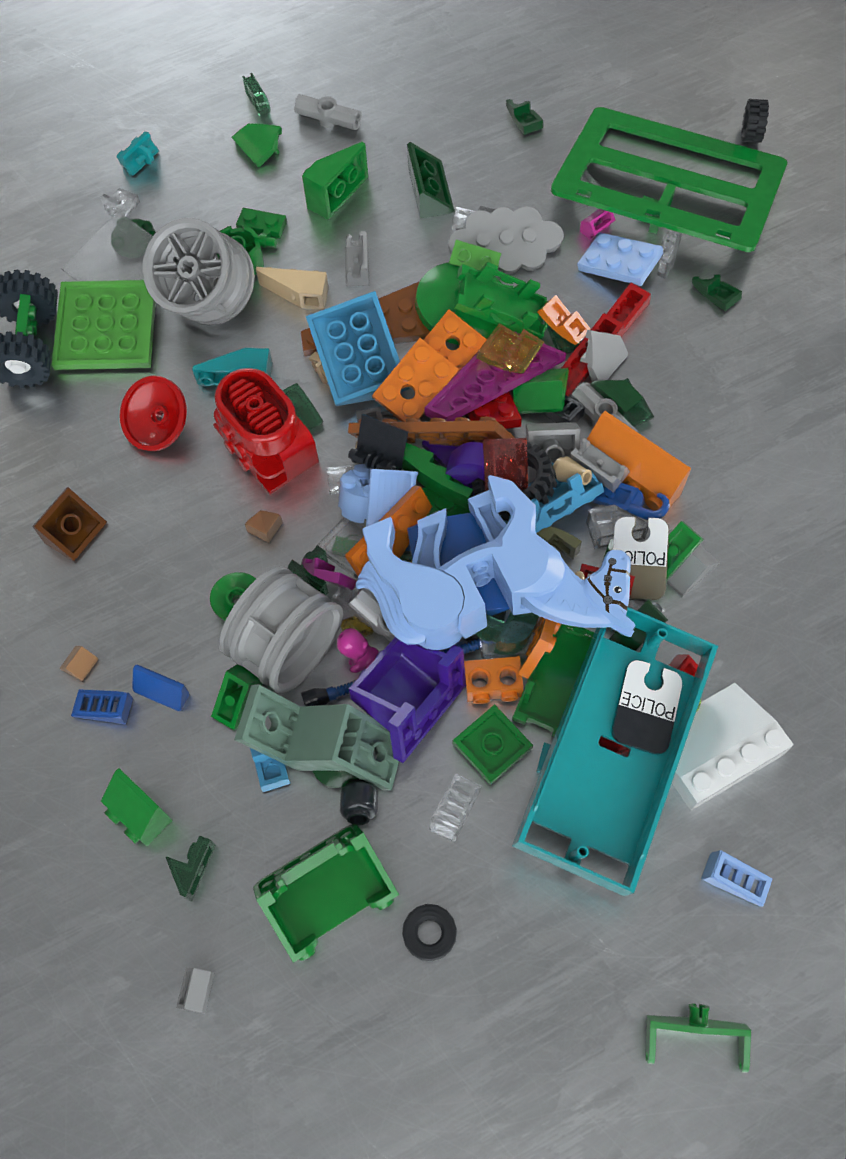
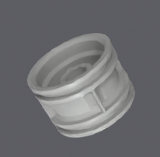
M181 218L164 225L152 237L143 259L144 283L154 301L164 309L201 324L217 325L233 319L243 310L253 291L254 268L245 248L233 238L196 218ZM216 254L220 255V260H214ZM196 294H198L200 300L198 301L195 300Z
M277 566L258 577L235 603L221 630L219 648L225 656L230 657L236 664L249 670L263 684L270 686L271 690L275 693L285 694L302 683L326 655L340 629L343 620V608L303 581L299 576L293 574L285 566Z

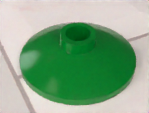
M234 572L221 577L214 584L210 593V605L214 613L226 621L235 605L234 601L240 598L256 578L243 572Z

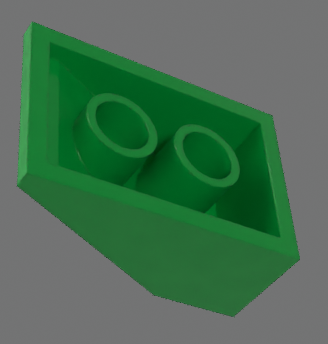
M357 143L316 160L304 171L302 180L307 209L329 220L367 180L368 166L365 143Z

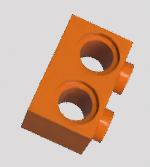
M520 656L464 661L467 702L473 701L474 704H486L494 699L512 702L522 696L524 689L523 678L518 674L521 667ZM509 676L512 677L515 680V682L513 684L506 685L503 684L500 680L503 677ZM483 679L487 684L483 687H476L473 685V681Z

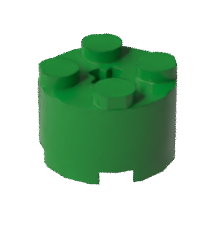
M244 225L243 228L232 229L231 226L220 230L221 233L233 238L245 248L253 263L254 275H256V267H264L257 233ZM216 254V260H220V255Z

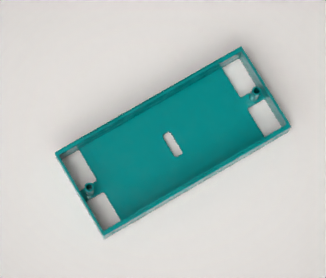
M629 607L627 608L626 616L635 624V628L647 633L641 651H634L604 638L606 628H596L512 844V847L622 896L635 892L718 646ZM663 640L701 656L695 676L655 659L660 643ZM638 660L650 664L649 672L644 677L645 685L650 690L656 691L661 688L662 681L660 677L663 668L678 673L682 679V688L668 750L659 755L623 745L629 748L628 757H624L598 744L601 736L616 742L612 736V726L625 670L632 661ZM532 822L570 839L564 858L525 841ZM587 847L628 865L623 884L580 866L581 860L589 854Z

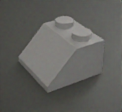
M576 422L526 424V442H530L531 446L534 444L538 445L540 450L543 448L549 456L551 463H555L560 457L568 456L571 458L570 453L574 448L580 449V428ZM527 466L528 481H534L536 470Z

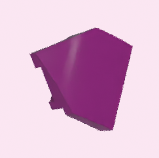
M303 558L302 565L313 576L349 591L356 592L358 590L356 589L357 580L340 572H334L335 566L319 558H314V560Z

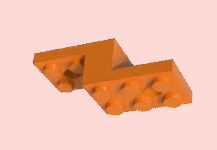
M449 309L424 340L421 338L417 340L373 393L372 398L402 422H406L408 418L420 419L425 413V406L481 350L487 339ZM448 339H456L459 342V348L456 350L448 349L446 341ZM404 387H411L415 392V396L411 399H405L401 396L400 392Z

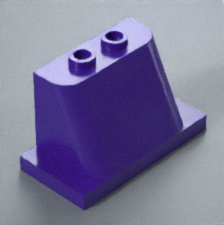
M395 637L384 650L377 654L369 667L362 670L358 679L349 688L351 700L390 732L394 759L404 763L466 687L463 648L453 645L445 654L439 650L425 649L420 645H407Z

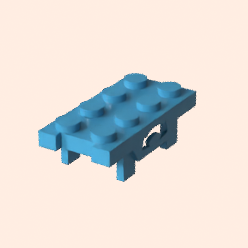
M593 472L592 479L587 485H583L581 475L578 473L568 478L567 482H560L556 479L557 486L553 488L554 494L552 497L547 496L549 502L545 505L541 502L538 503V500L535 498L531 500L536 505V533L550 527L560 518L572 514L575 509L593 501L595 497L604 492L602 483L597 480ZM532 481L531 483L527 484L526 486L520 488V490H521V491H524V490L527 489L534 481Z

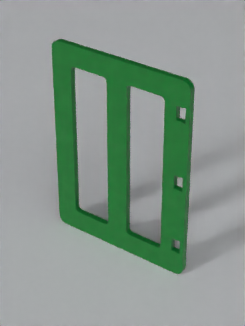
M597 107L593 110L552 182L551 193L561 198L744 252H753L757 247L788 162L785 158L608 108ZM613 128L760 170L761 174L755 188H748L604 147L600 143L607 130ZM596 163L746 207V212L741 224L735 226L581 181V178L588 165ZM577 193L582 194V195L589 196L590 198H587V197H584V196H581V195H577ZM646 213H647V214H650V215L657 216V217H659V218H655V217L646 215ZM716 234L729 237L730 239L717 236Z

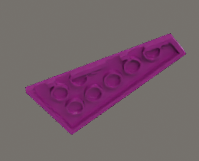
M502 327L425 406L424 415L430 418L454 421L455 418L466 415L566 360V353Z

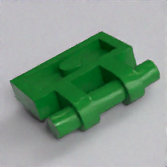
M243 207L236 222V228H243V225L247 226L257 233L262 248H267L268 246L276 248L277 238H281L287 219L286 215Z

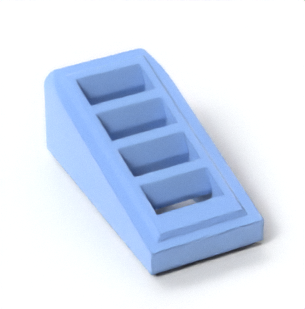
M722 850L712 852L709 855L701 878L713 886L760 907L764 906L772 882L771 877ZM731 869H733L735 871L731 881H729L728 877ZM744 874L746 879L743 887H740L739 885ZM755 879L758 880V884L753 894L750 891Z

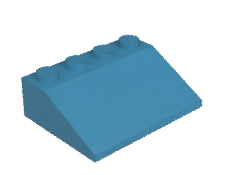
M375 291L306 316L336 406L374 400L372 398L373 393L400 362ZM404 387V388L401 390V392H404V391H406V390H409L410 388H409V387Z

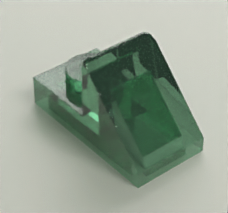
M200 835L197 842H193L188 850L187 859L189 861L187 864L166 856L180 895L191 902L216 846L210 839Z

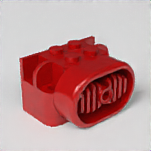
M243 368L229 373L219 382L215 391L217 408L214 411L216 423L213 426L225 440L224 445L231 454L236 453L239 457L238 462L244 471L250 470L269 495L319 462L312 434L297 417L292 401L268 374L258 369Z

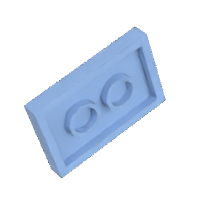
M599 232L577 263L578 270L642 286L663 255V246Z

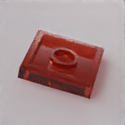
M527 439L483 440L485 491L489 490V475L510 480L521 491L527 489Z

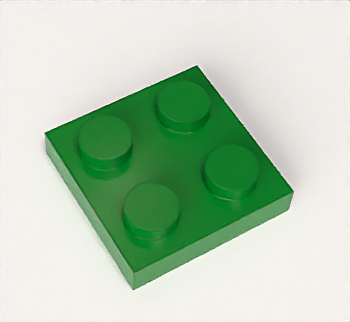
M495 704L452 740V744L490 785L533 749V744Z

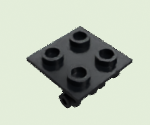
M362 414L357 448H352L349 451L348 458L353 463L365 464V467L368 469L402 470L409 431Z

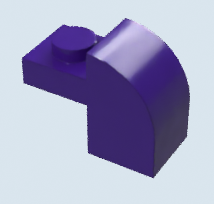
M468 442L451 452L445 474L465 485L470 484L477 478L488 483L489 475L508 479L511 464L494 455L495 447L480 442Z

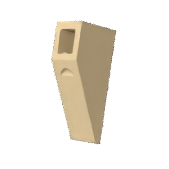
M256 267L260 286L300 308L325 309L329 288L326 272Z

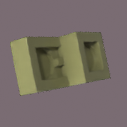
M550 526L536 533L571 559H574L580 552L582 541L561 529Z

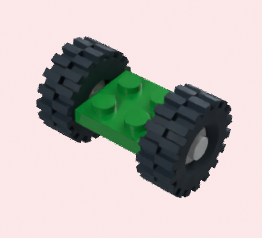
M18 269L14 270L13 274L10 271H6L4 276L0 275V317L6 316V321L10 323L12 321L16 322L15 334H12V331H7L6 335L0 333V383L4 384L7 382L9 383L8 386L14 387V385H19V388H25V385L35 387V383L40 386L43 384V381L46 382L50 374L51 350H49L47 344H43V340L39 338L35 340L34 335H37V326H42V322L47 325L50 323V320L53 321L55 318L58 290L55 289L54 283L49 284L50 279L47 277L42 279L41 274L37 272L35 275L30 274L29 270L20 273Z

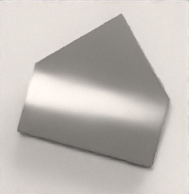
M587 330L585 338H589L587 341L588 347L580 361L588 363L587 368L592 382L608 380L628 356L626 346L620 335Z

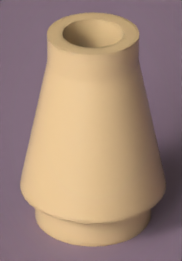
M568 456L558 458L553 465L557 480L560 482H567V479L576 473L581 475L583 485L589 484L592 479L591 470L584 468Z

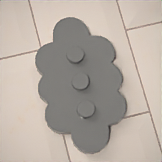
M523 206L515 212L507 207H499L491 214L480 210L470 214L466 220V228L456 230L451 234L448 249L450 254H452L455 241L459 240L502 253L498 271L511 275L515 274L520 268L527 271L541 268L546 260V254L556 251L561 246L564 233L557 223L542 221L540 213L533 207Z

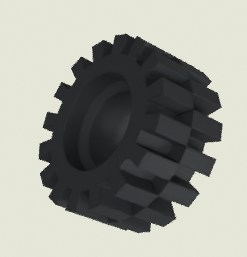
M748 99L742 121L741 138L743 142L761 143L763 141L769 116L768 100Z

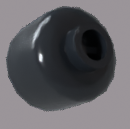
M355 779L351 783L346 784L341 790L340 814L350 824L365 825L370 822L378 811V791L372 784L362 779Z

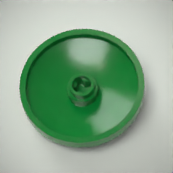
M447 262L430 269L421 278L415 296L416 311L423 325L431 331L450 309L486 338L488 342L502 328L501 326L454 309L455 298L461 289L459 286L461 280L457 279L460 266ZM496 276L493 278H496V280L501 283V281ZM448 339L446 341L452 344L459 345V342L456 339Z

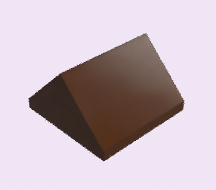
M67 487L32 527L46 545L70 560L75 561L107 521Z

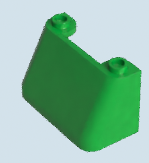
M351 824L339 830L265 876L253 886L258 904L293 963L299 959L303 961L311 957L316 952L317 938L367 906L371 908L378 907L379 910L385 909L399 895L364 832L357 824Z

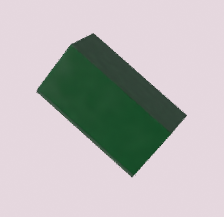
M409 142L407 144L408 170L420 218L453 213L455 210L442 160Z

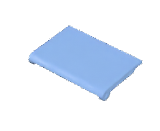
M370 470L366 527L377 523L414 485L416 486L417 471ZM410 543L406 548V551H411Z

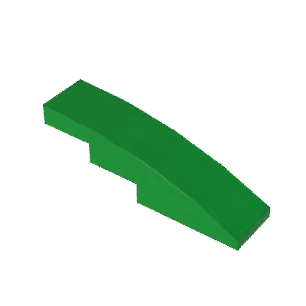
M406 443L402 469L404 471H417L418 476L416 480L444 499L469 510L468 499L473 497V489L454 482V478L445 474L446 468L434 464V453Z

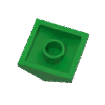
M568 368L549 369L514 388L513 401L519 414L563 411L569 374Z

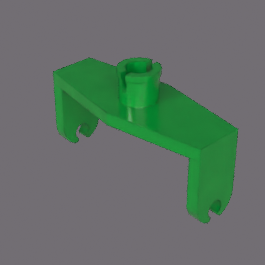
M696 1003L689 1004V1017L647 1015L646 1061L647 1064L655 1063L657 1029L707 1035L739 1036V1070L748 1073L750 1069L751 1029L742 1023L708 1019L710 1007L699 1004V1007H696Z

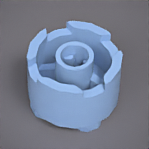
M365 464L355 465L353 470L344 473L340 478L338 507L342 510L341 515L357 523H364V520L367 519L371 469L366 468Z

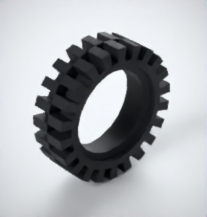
M520 441L514 442L513 448H510L509 443L503 444L504 450L501 452L497 447L494 454L511 464L510 468L529 466L536 470L534 482L522 492L530 500L535 498L538 500V503L547 504L549 502L547 496L552 497L554 494L553 488L557 486V476L546 451L543 448L540 450V447L536 444L531 446L530 442H524L522 447ZM480 478L471 482L475 496L489 490L488 483ZM498 512L503 521L509 520V512Z

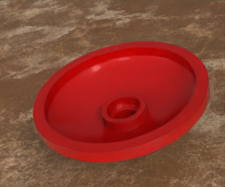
M147 376L136 381L126 392L120 408V424L125 437L132 445L146 451L163 450L173 444L180 436L187 417V406L182 391L173 381L161 376Z

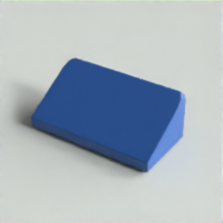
M138 664L133 668L132 689L135 693L176 711L182 710L190 695L184 684Z

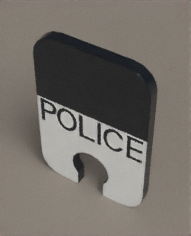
M638 660L632 661L625 670L612 726V736L620 744L659 755L668 750L682 688V679L678 673L663 668L660 677L662 681L661 688L656 691L650 690L644 682V677L649 672L650 664Z

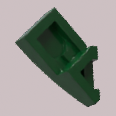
M596 380L590 384L604 399L613 400L622 416L644 398L626 380Z

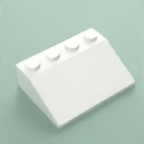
M733 683L699 703L672 784L690 811L780 758L794 744L778 722L736 683Z

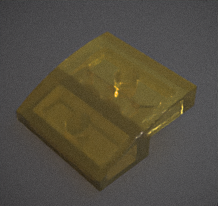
M499 323L479 350L476 358L496 368L524 374L543 346L544 341L524 329L518 335Z

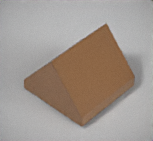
M75 646L60 669L83 682L99 659L83 646Z

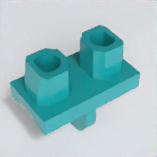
M144 131L139 137H135L131 141V145L124 151L121 150L116 157L120 164L126 168L129 175L134 176L145 164L149 165L154 161V156L159 150L152 142L150 133Z

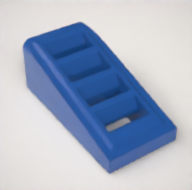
M79 689L71 716L126 725L133 697L128 692ZM84 697L89 698L86 711L81 710ZM95 699H99L96 711H92ZM107 700V708L106 711L103 712L102 708L104 705V701ZM114 702H118L116 712H112Z

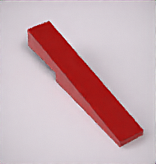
M630 283L607 314L603 313L591 330L616 334L622 337L650 304L651 293ZM584 338L561 367V369L568 368L569 370L565 394L568 397H571L576 388L590 375L587 368L588 363L580 361L587 351V341L589 338Z

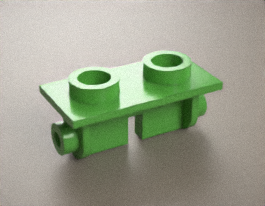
M456 240L449 263L456 266L465 264L477 270H481L487 262L499 267L502 253Z

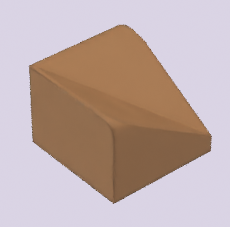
M260 510L247 520L245 527L248 533L269 543L283 522L281 515Z

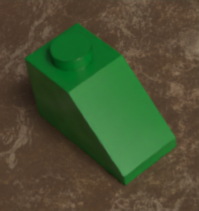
M236 664L225 672L211 717L235 730L240 723L251 685L259 684L262 686L263 683L257 676L241 665Z

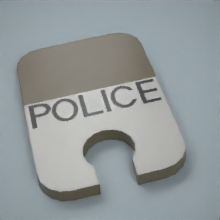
M622 517L615 523L613 550H622L630 557V575L635 576L630 598L658 600L664 596L666 591L669 525L663 519L649 518L650 537L644 542H639L633 536L636 517Z

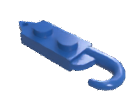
M621 483L614 493L603 485L604 492L591 501L626 515L631 514L645 520L664 517L670 506L666 495L658 493L657 497L662 500L661 508L656 511L643 508V493L639 488Z

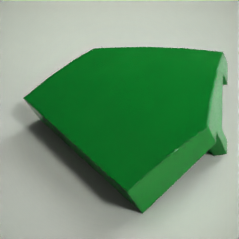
M248 123L231 138L259 168L274 153L279 154L278 140L279 135L282 134V128L275 125Z

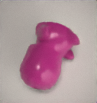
M355 628L345 629L337 638L338 650L341 654L350 658L349 665L352 666L350 668L352 673H358L367 669L379 653V650L371 647L368 640Z

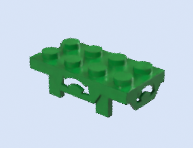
M489 262L481 270L465 264L459 267L457 279L461 280L459 282L461 289L455 298L454 309L537 341L544 337L548 324L546 322L543 324V319L537 311L547 302V297L535 293L540 288L541 283L531 279L526 283L523 280L498 271V266ZM494 275L500 277V279L505 283L513 284L514 282L518 285L514 287L502 284L499 281H497L496 278L493 279Z
M560 625L557 633L553 634L557 639L552 651L543 654L528 678L512 721L524 726L526 722L536 724L548 729L552 733L551 737L554 738L594 632L582 627Z

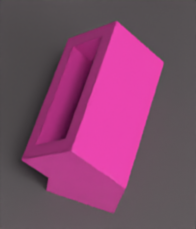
M602 209L596 210L581 221L580 232L590 240L615 221L614 214ZM599 220L602 221L601 224H599L598 226L594 227V224H595L596 222H598Z

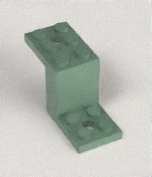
M259 684L251 685L234 739L235 741L297 771H346L382 790L392 791L399 761L393 757L390 732L374 718L348 704L300 707ZM267 716H269V719L271 721V727L269 730H267L265 726V720ZM374 748L378 752L376 760L373 755Z

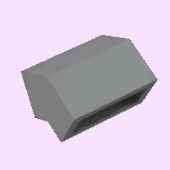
M186 967L176 1008L206 1014L215 973Z

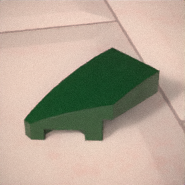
M513 99L506 100V107L512 119L524 135L544 128L543 119L534 110H531L530 101L514 104Z
M720 274L714 275L712 279H700L699 276H694L692 278L694 287L704 297L724 311H727L742 299V291L724 281H720Z

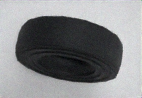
M424 904L416 907L408 914L403 923L402 936L406 948L413 956L420 960L435 961L443 958L451 951L456 942L457 928L454 918L446 909L439 905ZM428 920L438 923L442 931L440 939L431 945L423 943L418 937L419 926Z

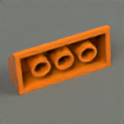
M604 411L587 440L613 460L628 468L630 473L622 483L639 488L643 493L644 502L651 510L656 511L662 506V500L657 497L658 493L666 495L669 499L670 508L682 494L691 468L607 411Z

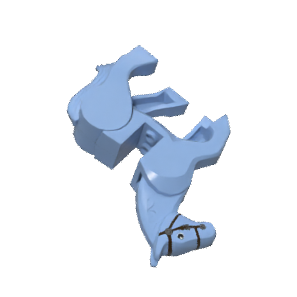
M489 475V490L468 499L469 511L482 529L487 543L463 552L440 566V553L448 523L446 508L417 520L418 540L412 563L403 561L392 553L395 528L391 517L362 529L369 561L366 562L358 576L356 589L366 588L374 594L388 629L396 638L407 645H420L425 649L442 650L453 646L461 637L466 639L487 627L485 603L477 587L486 585L493 578L496 580L513 615L534 613L564 625L583 628L611 627L627 637H631L634 633L633 628L635 624L626 616L630 597V557L622 550L608 551L603 559L602 566L585 580L580 579L561 558L560 552L536 534V505L510 480ZM507 511L512 517L507 524L498 512Z

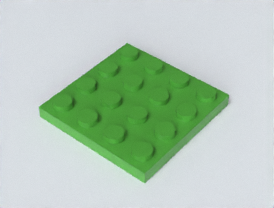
M144 280L61 282L52 356L54 370L151 368L156 302L148 293Z

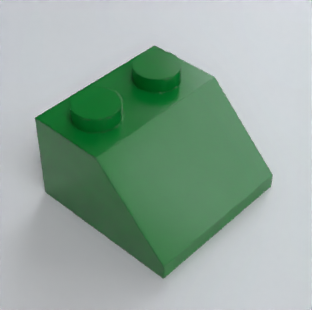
M120 768L114 772L101 799V802L108 808L104 814L116 825L121 821L127 827L124 833L135 844L141 841L148 846L173 820Z

